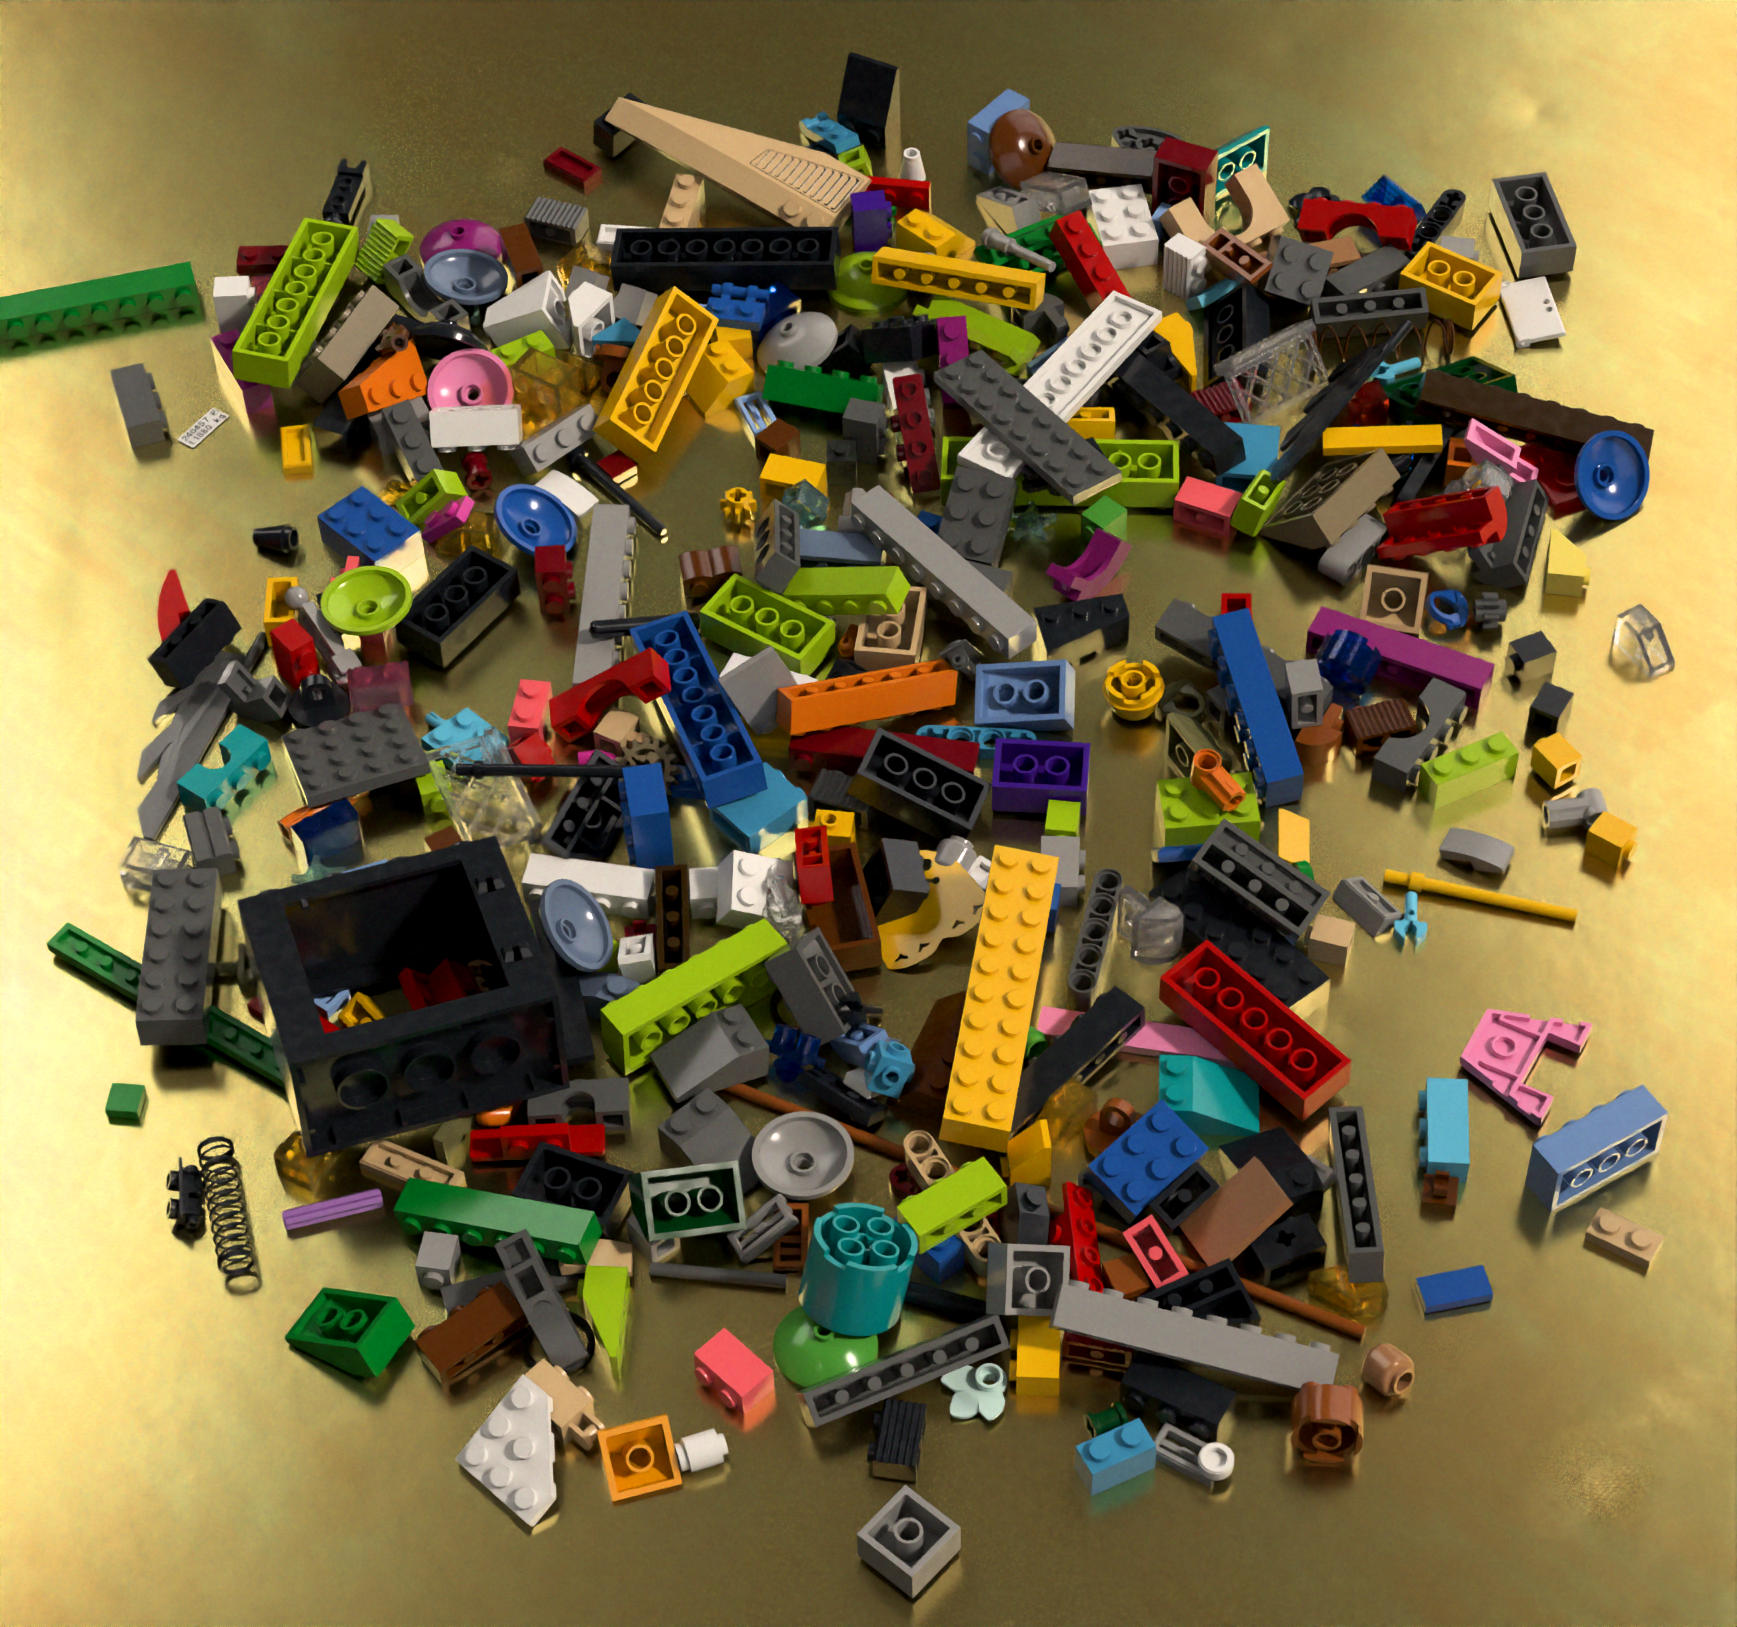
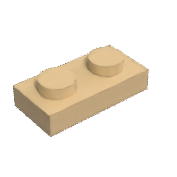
M1600 1207L1588 1227L1584 1239L1649 1269L1663 1244L1664 1236Z

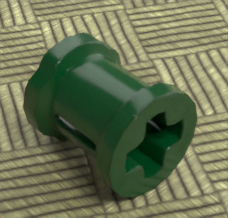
M1119 1401L1111 1403V1407L1095 1414L1087 1412L1083 1416L1086 1430L1091 1439L1129 1422L1127 1414Z

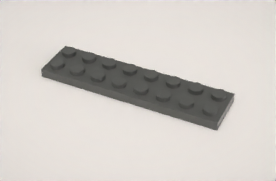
M979 350L934 372V382L1073 506L1122 481V471L983 350Z

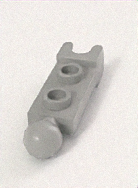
M293 586L289 588L285 593L286 605L290 609L298 610L297 620L303 626V629H306V632L313 636L315 647L328 664L326 672L331 680L342 686L356 679L358 674L355 669L362 667V664L351 648L345 649L343 639L338 633H334L325 621L322 610L318 609L313 601L308 602V593L303 587Z

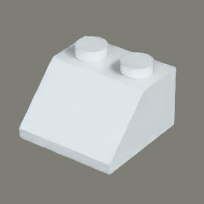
M586 281L576 290L572 291L568 297L572 338L578 367L582 369L593 359V336L615 323L612 293Z

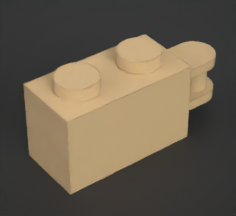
M542 1359L525 1376L553 1398L551 1432L564 1446L574 1439L584 1449L589 1450L593 1447L592 1442L597 1438L596 1431L606 1429L595 1417L592 1395L583 1386L576 1387L570 1382L568 1375L558 1365L553 1367L545 1359Z

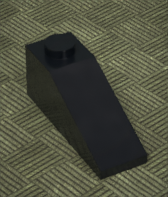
M1014 1182L1007 1190V1204L996 1210L1001 1243L1047 1245L1050 1214L1045 1187Z

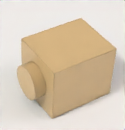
M1317 914L1314 925H1308L1304 936L1303 944L1309 945L1307 958L1346 967L1353 945L1356 923Z

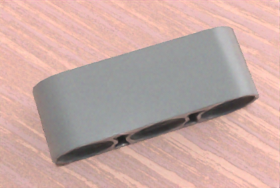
M1368 514L1362 515L1358 519L1359 523L1354 528L1346 531L1341 536V541L1323 554L1318 564L1319 572L1342 585H1347L1378 555L1376 548L1388 539L1390 535L1385 523Z

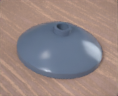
M451 249L437 253L427 261L424 267V281L436 296L445 301L453 298L459 305L478 306L499 298L505 292L508 285V273L497 259L488 254L470 249Z
M558 879L547 885L541 895L539 916L542 929L551 947L562 960L579 970L593 972L604 967L612 955L613 938L609 922L599 903L588 890L572 880Z

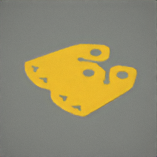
M919 851L923 859H930L932 861V867L924 871L925 878L933 879L938 877L940 881L937 884L929 883V896L923 901L916 913L877 926L881 939L882 958L888 969L906 968L926 959L937 950L942 939L958 937L980 922L982 907L977 909L976 914H973V906L983 905L985 892L957 860L951 866H942L935 862L936 851ZM956 920L964 922V924H958V926L953 929ZM929 943L928 946L923 947L922 950L919 952L920 944ZM900 954L908 956L907 959H900L896 962Z

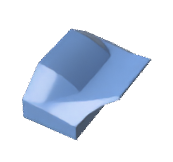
M864 1024L859 1027H851L845 1034L829 1042L833 1050L846 1063L862 1067L870 1050L874 1051L878 1040L887 1043L891 1041L899 1042L901 1040L888 1037L885 1029Z

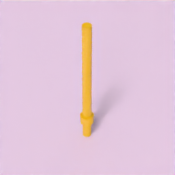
M1390 869L1385 870L1384 882L1407 886L1408 890L1421 893V890L1570 922L1576 921L1578 912L1576 909L1424 877V873L1412 871L1411 874Z

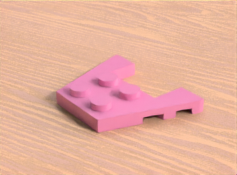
M1487 1009L1465 1047L1459 1064L1534 1124L1540 1126L1552 1105L1554 1096L1527 1086L1523 1082L1546 1041L1580 1053L1591 1033L1592 1024L1581 1021L1579 1025L1563 1023V1019L1552 1017L1549 1021L1530 1019V1014Z

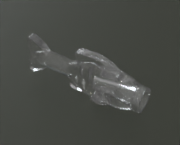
M776 876L766 880L768 888L766 903L762 911V919L765 918L785 941L790 944L798 939V934H803L807 931L805 924L802 922L803 907L797 894L787 884L785 876Z

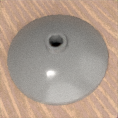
M801 312L788 316L776 323L763 337L757 351L758 363L765 373L767 365L777 364V359L794 362V368L804 369L805 365L818 366L834 349L838 338L837 328L829 316L818 312Z
M792 1112L775 1118L759 1132L752 1148L753 1169L759 1181L771 1192L779 1193L785 1198L793 1200H811L833 1192L848 1178L854 1163V1147L846 1129L833 1118L816 1112ZM807 1167L808 1169L801 1170L799 1168Z

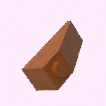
M1222 227L1201 244L1207 247L1205 255L1211 267L1227 279L1253 285L1273 267L1269 260Z

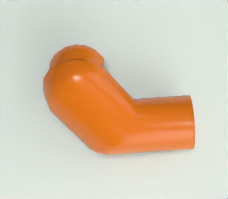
M850 624L839 641L837 648L844 658L854 657L858 625Z
M523 1101L476 1113V1120L479 1124L489 1127L505 1126L511 1122Z

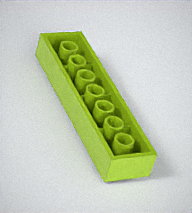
M304 217L232 350L234 379L290 389L358 257V227Z
M943 436L941 504L947 503L956 467H964L957 464V455L974 437ZM1095 439L1105 457L1122 471V481L1074 506H1092L1106 495L1123 507L1174 508V499L1179 492V440ZM1022 471L1015 478L1019 487L1015 505L1073 506L1063 496L1050 495L1047 489L1031 494L1022 490V480H1024Z

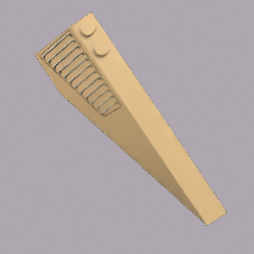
M618 97L604 119L612 126L696 175L703 176L705 180L786 227H838L840 232L851 214L850 193L865 192L872 181L870 178L824 152Z

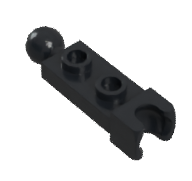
M346 158L341 159L337 168L336 179L322 210L323 221L339 224L351 221L362 191L366 189L370 179L367 161L363 160L357 167L349 168L347 166L348 160Z

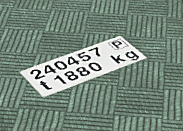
M213 407L177 440L194 448L229 415Z

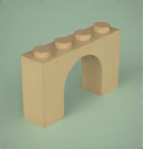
M1256 163L1234 174L1224 184L1242 216V230L1239 235H1235L1236 238L1250 248L1255 249L1263 243L1262 239L1269 237L1271 240L1272 235H1281L1284 232L1283 227L1290 219ZM1191 197L1168 208L1159 218L1170 238L1177 233H1181L1202 244L1215 233L1205 222ZM1208 259L1204 271L1205 274L1214 270Z

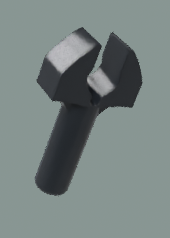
M852 991L840 999V1006L846 1005L852 1010V1012L843 1016L851 1027H859L868 1023L866 1017L878 1019L883 1015L881 1006L862 1004L859 992Z

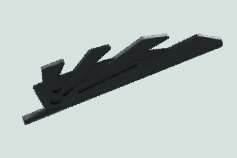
M1405 319L1386 342L1368 347L1361 351L1359 355L1340 363L1327 379L1330 384L1310 399L1303 409L1307 415L1287 432L1281 443L1280 450L1286 452L1272 466L1271 482L1273 485L1279 484L1284 480L1388 354L1413 328V323L1410 320Z

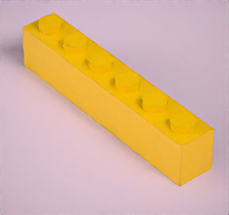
M883 246L873 256L871 283L1035 311L1044 299L1046 273Z

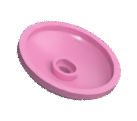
M478 348L460 349L445 356L433 369L427 388L428 401L431 409L434 407L512 404L514 383L505 363L493 353ZM472 392L479 394L475 400H470L469 395Z

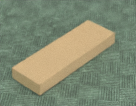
M384 1139L374 1140L359 1161L361 1169L404 1187L409 1177L459 1187L465 1180L464 1172Z

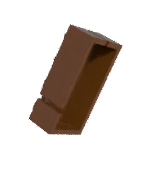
M855 842L829 846L834 901H828L820 906L801 905L796 852H793V877L807 933L816 927L820 928L844 972L881 966V939Z

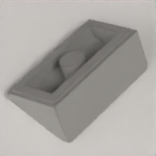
M1363 876L1341 879L1332 895L1333 900L1372 936L1380 935L1394 926L1395 920L1401 921L1404 918L1403 913Z

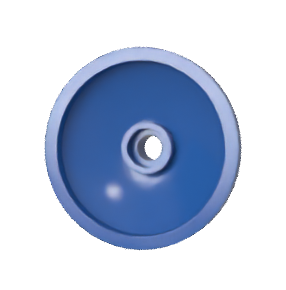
M1618 430L1602 431L1588 439L1581 448L1575 463L1574 481L1577 494L1584 507L1598 518L1618 520L1631 515L1642 504L1649 487L1650 469L1642 446L1631 435Z
M516 484L505 488L495 501L494 517L500 531L513 546L522 552L535 556V546L565 545L567 553L575 544L577 525L572 513L559 498L547 490L529 484Z

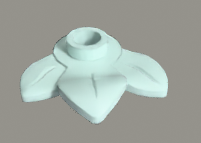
M986 1363L978 1369L967 1365L941 1377V1383L955 1392L950 1404V1415L952 1417L968 1419L980 1412L981 1416L990 1422L1002 1413L1005 1406L1003 1392L1007 1387V1376L998 1365ZM987 1380H992L995 1382V1384L987 1385L984 1384V1382Z

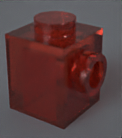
M1379 380L1364 383L1347 403L1350 416L1357 427L1387 424L1389 406L1387 394Z

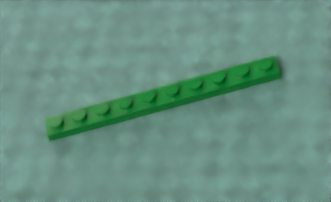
M69 922L46 943L51 953L137 1002L142 964ZM211 1005L207 1043L285 1088L270 1038Z

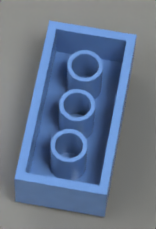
M1643 1084L1633 1090H1624L1615 1100L1606 1105H1597L1586 1116L1577 1121L1575 1119L1570 1120L1557 1132L1539 1137L1532 1145L1525 1184L1550 1212L1556 1210L1658 1153L1668 1112Z

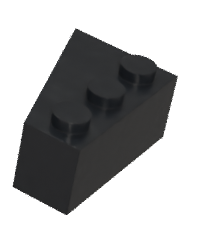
M1123 593L1033 608V618L1037 621L1036 644L1042 661L1066 659L1072 666L1079 663L1080 658L1092 652L1099 654L1129 640L1130 615Z
M1230 1258L1139 1296L1158 1301V1308L1171 1311L1172 1306H1179L1193 1310L1192 1317L1206 1320L1207 1315L1222 1317L1228 1320V1326L1239 1329L1241 1323L1259 1327L1261 1317Z

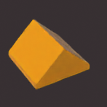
M667 1413L596 1431L600 1457L612 1502L683 1484Z

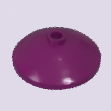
M467 218L453 219L437 225L424 236L419 249L420 258L424 266L432 256L451 249L480 251L494 257L498 261L502 256L499 233L484 222Z

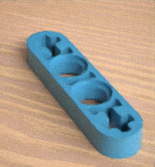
M925 725L916 732V735L952 740L964 738L969 742L980 743V759H994L995 747L985 746L984 742L987 740H996V738L1037 740L1033 732L1025 729Z

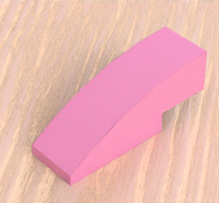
M1472 418L1469 421L1463 442L1472 458L1487 476L1490 466L1502 464L1514 484L1537 479L1539 469L1519 457L1521 452L1519 446Z

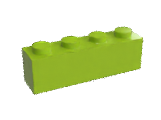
M898 566L799 568L788 583L783 597L820 615L898 614L911 586Z

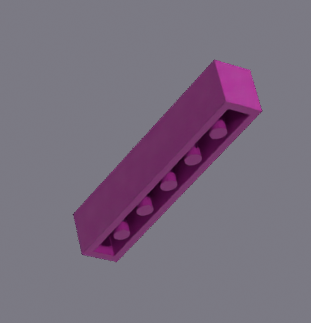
M1321 606L1307 631V652L1424 691L1434 677L1467 692L1465 705L1478 710L1492 684L1494 663L1341 613L1337 610Z

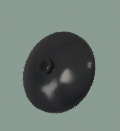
M441 319L440 322H428L408 330L410 332L409 339L413 338L418 355L441 361L450 353L465 348H478L488 351L485 344L468 329L458 326L457 322L453 320Z

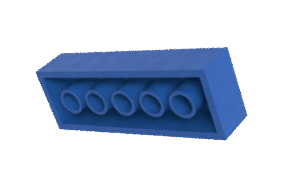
M1249 608L1212 617V629L1208 630L1210 643L1207 644L1211 661H1217L1219 670L1216 671L1219 686L1221 689L1226 688L1228 696L1225 698L1227 711L1230 716L1235 715L1237 725H1234V730L1238 743H1244L1246 753H1243L1246 768L1248 771L1253 770L1255 780L1253 783L1256 798H1262L1265 809L1302 799L1304 772Z

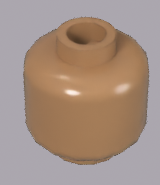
M1389 1343L1379 1344L1374 1348H1370L1364 1354L1361 1375L1366 1383L1381 1394L1395 1396L1406 1392L1413 1384L1415 1378L1414 1364L1409 1356Z

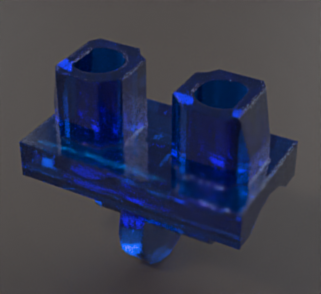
M777 1023L772 1040L765 1039V1041L769 1045V1052L781 1057L780 1059H775L773 1063L779 1080L786 1083L792 1082L800 1073L804 1072L801 1066L808 1064L824 1068L826 1059L817 1056L821 1038L800 1033L797 1045L794 1046L798 1029Z

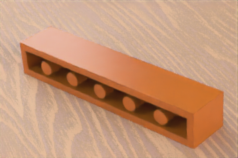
M938 659L778 688L776 723L789 735L802 736L810 731H829L837 726H856L861 724V722L869 720L881 721L891 716L913 715L918 711L928 709L940 710L944 706L955 705L958 671L945 660Z

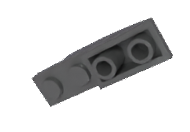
M523 1229L495 1244L494 1246L506 1269L505 1275L553 1366L558 1365L564 1370L588 1357L589 1354L561 1295L554 1287L529 1231Z

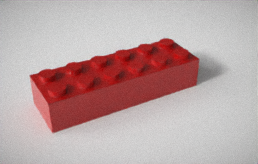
M1207 939L1160 977L1159 1000L1300 1121L1303 1122L1349 1083L1352 1061Z

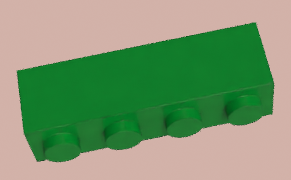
M778 359L777 364L767 365L762 399L841 414L845 413L850 398L882 404L885 384L877 383L876 377L860 375V380L849 378V372L833 370L832 375L821 373L822 367L805 365L804 369L794 368V362Z

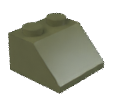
M1173 712L1167 714L1164 755L1182 778L1190 777L1194 754L1201 749H1212L1219 753L1222 767L1230 774L1232 760L1226 751H1222L1215 743V739L1209 730H1205L1197 720Z

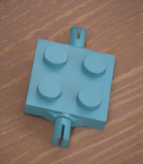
M468 707L447 720H443L433 711L426 715L425 722L435 729L421 738V747L438 760H443V763L454 772H456L457 763L474 764L476 760H480L484 764H502L496 757L504 748L509 746V738Z

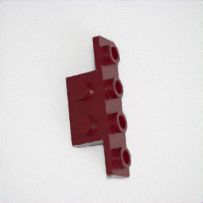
M918 373L894 377L892 383L897 408L893 411L894 415L890 416L892 432L897 433L899 444L895 445L897 461L902 462L903 468L908 469L911 492L913 494L939 490L941 484L922 375Z

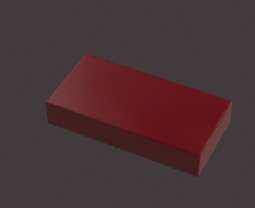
M561 146L543 160L545 169L584 190L602 176L601 167Z

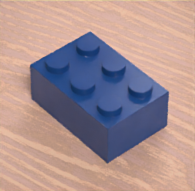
M364 486L359 487L317 516L322 542L345 560H347V556H359L361 567L383 566L400 572L424 555L420 529Z
M661 763L622 768L624 781L618 782L620 801L626 800L625 802H620L622 820L624 821L622 824L624 838L627 843L629 866L636 865L639 868L655 870V866L675 865L670 814Z
M1161 1099L1087 1166L1083 1176L1121 1217L1131 1225L1154 1199L1196 1161L1199 1163L1209 1148Z

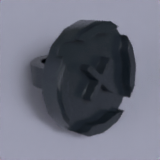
M320 674L311 675L303 679L300 683V688L293 693L289 703V714L294 725L304 729L319 726L327 720L337 721L346 716L349 717L351 711L350 698L346 690L339 684L330 682L328 677Z

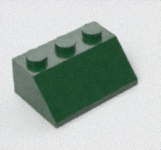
M738 1160L645 1171L627 1175L632 1211L647 1242L747 1229Z

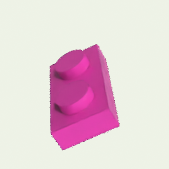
M465 495L457 501L451 500L438 512L436 510L432 511L424 521L426 526L421 537L430 544L465 524L475 502Z

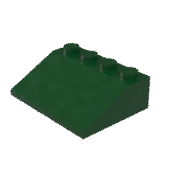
M1475 356L1431 369L1432 371L1440 370L1447 375L1458 378H1470L1477 383L1488 386L1496 385L1503 388V390L1518 393L1515 374ZM1425 372L1372 388V394L1396 426L1440 424L1441 420L1413 413L1419 383ZM1445 422L1455 429L1454 432L1458 431L1459 427H1462L1460 425Z

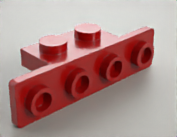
M552 1123L500 1126V1129L472 1130L470 1132L469 1156L472 1162L531 1159L540 1141L585 1156H603L605 1154V1125Z
M1066 1181L1062 1184L1065 1212L1049 1223L1047 1245L1070 1246L1069 1279L1090 1284L1089 1290L1102 1293L1104 1286L1092 1193L1084 1187Z

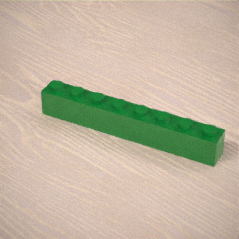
M191 261L0 297V342L200 304Z

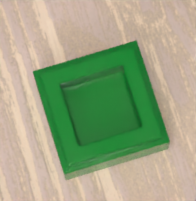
M112 1082L104 1109L106 1116L139 1119L147 1092L145 1085Z

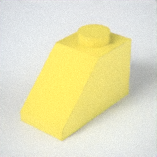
M1551 529L1544 593L1581 597L1583 585L1589 586L1591 568L1585 567L1586 554L1555 529Z

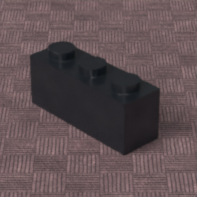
M205 598L147 660L165 686L184 690L194 683L197 675L205 667L213 663L215 656L234 640V636L242 627L225 601Z
M1138 1351L1121 1380L1120 1401H1123L1133 1410H1143L1156 1416L1163 1423L1167 1422L1181 1427L1198 1439L1218 1442L1235 1410L1236 1392L1150 1353Z

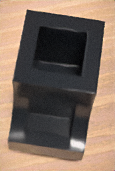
M1152 331L1135 349L1173 381L1183 376L1182 367L1177 363L1172 354L1170 342L1157 332Z

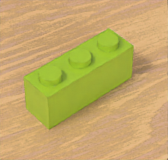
M1503 731L1422 763L1420 766L1418 790L1435 810L1515 777L1519 752Z
M983 1156L974 1162L970 1161L963 1164L957 1172L947 1178L937 1179L928 1189L921 1193L906 1197L896 1207L897 1222L900 1224L907 1222L913 1229L918 1241L917 1251L921 1255L1007 1204V1185Z

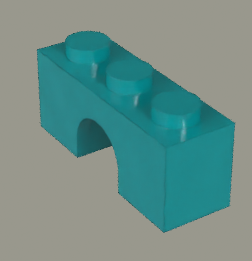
M239 724L219 742L225 766L218 769H209L197 763L176 782L181 803L200 813L204 809L216 806L220 810L223 809L227 802L238 791L243 790L248 782L260 771L264 770L272 760L267 739Z

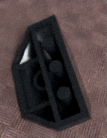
M596 749L584 765L620 764ZM575 777L543 828L540 843L564 859L602 860L622 827V822H624L622 820L620 802H625L626 800L620 801L618 782L624 781L623 778Z

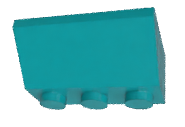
M1268 125L1247 131L1214 149L1218 151L1216 197L1228 191L1224 184L1234 174L1255 163L1261 172L1267 170L1270 127Z

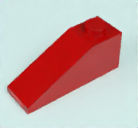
M826 825L794 829L801 905L820 906L828 901H834Z

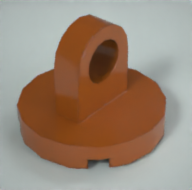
M605 343L601 344V347L598 344L594 345L592 357L604 363L601 374V386L608 394L612 390L608 385L609 378L615 374H620L631 352V348Z
M1116 1097L1109 1098L1102 1109L1094 1113L1086 1121L1083 1139L1084 1143L1088 1146L1090 1154L1097 1158L1137 1122L1142 1115L1137 1113L1126 1100Z

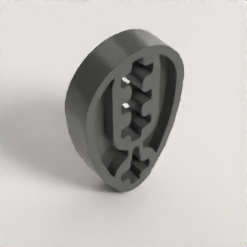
M1120 126L1112 131L1111 145L1112 147L1158 151L1166 136L1178 140L1182 139L1178 135L1162 129L1145 126Z

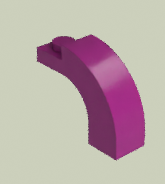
M1097 528L1087 548L1076 562L1067 567L1054 563L1050 564L1046 574L1055 579L1052 588L1074 601L1093 598L1118 572L1132 545L1107 531Z

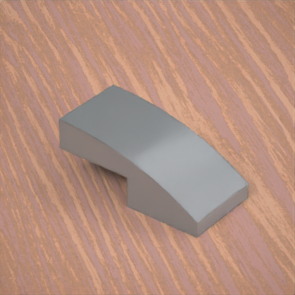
M1450 827L1439 848L1442 859L1471 861L1474 871L1504 873L1515 849L1514 846L1492 836Z

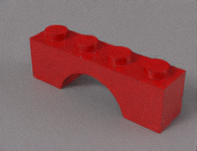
M1315 197L1314 199L1304 198L1297 230L1302 241L1321 242L1332 240L1340 231L1346 228L1363 226L1372 229L1378 234L1382 247L1391 243L1398 250L1411 251L1417 218L1413 208L1403 204L1386 206L1377 202L1363 204L1346 199L1329 201L1322 197Z
M650 647L549 699L551 728L568 743H571L594 731L602 712L615 700L632 695L637 696L642 702L647 704L671 692L668 663Z

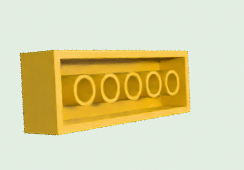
M675 286L658 296L592 430L637 463L656 453L719 319Z

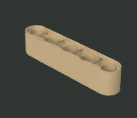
M915 1130L905 1137V1162L923 1191L936 1181L931 1179L932 1176L940 1175L945 1179L955 1173L944 1153L928 1132ZM917 1150H925V1152L921 1154L913 1153ZM984 1217L969 1226L977 1228V1230L973 1232L962 1230L955 1235L964 1242L965 1257L979 1276L987 1278L988 1259L981 1256L988 1253V1243H1001V1240Z

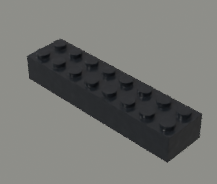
M617 228L610 263L614 291H620L622 283L636 286L646 291H668L674 286L681 291H712L713 284L723 285L724 282L746 288L749 285L758 286L759 289L769 291L837 290L841 258L839 228Z

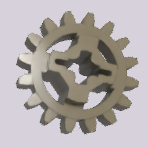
M647 736L644 737L643 744H640L636 739L632 740V749L624 746L622 750L625 756L623 758L616 757L615 760L620 765H646L660 762L661 766H663L665 791L667 795L671 796L672 791L669 787L671 785H679L674 776L682 773V770L675 766L680 761V758L672 754L674 749L668 744L664 745V742L659 738H656L653 742Z

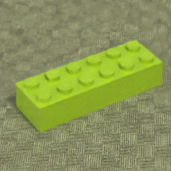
M763 918L754 924L747 925L742 931L728 939L720 940L715 946L701 954L693 955L688 961L674 969L666 970L649 983L639 985L622 998L609 1002L604 1008L600 1009L604 1052L626 1076L651 1062V1053L711 1012L737 1004H742L746 1008L769 995L778 987L769 979L764 962L774 953L787 946L788 943Z

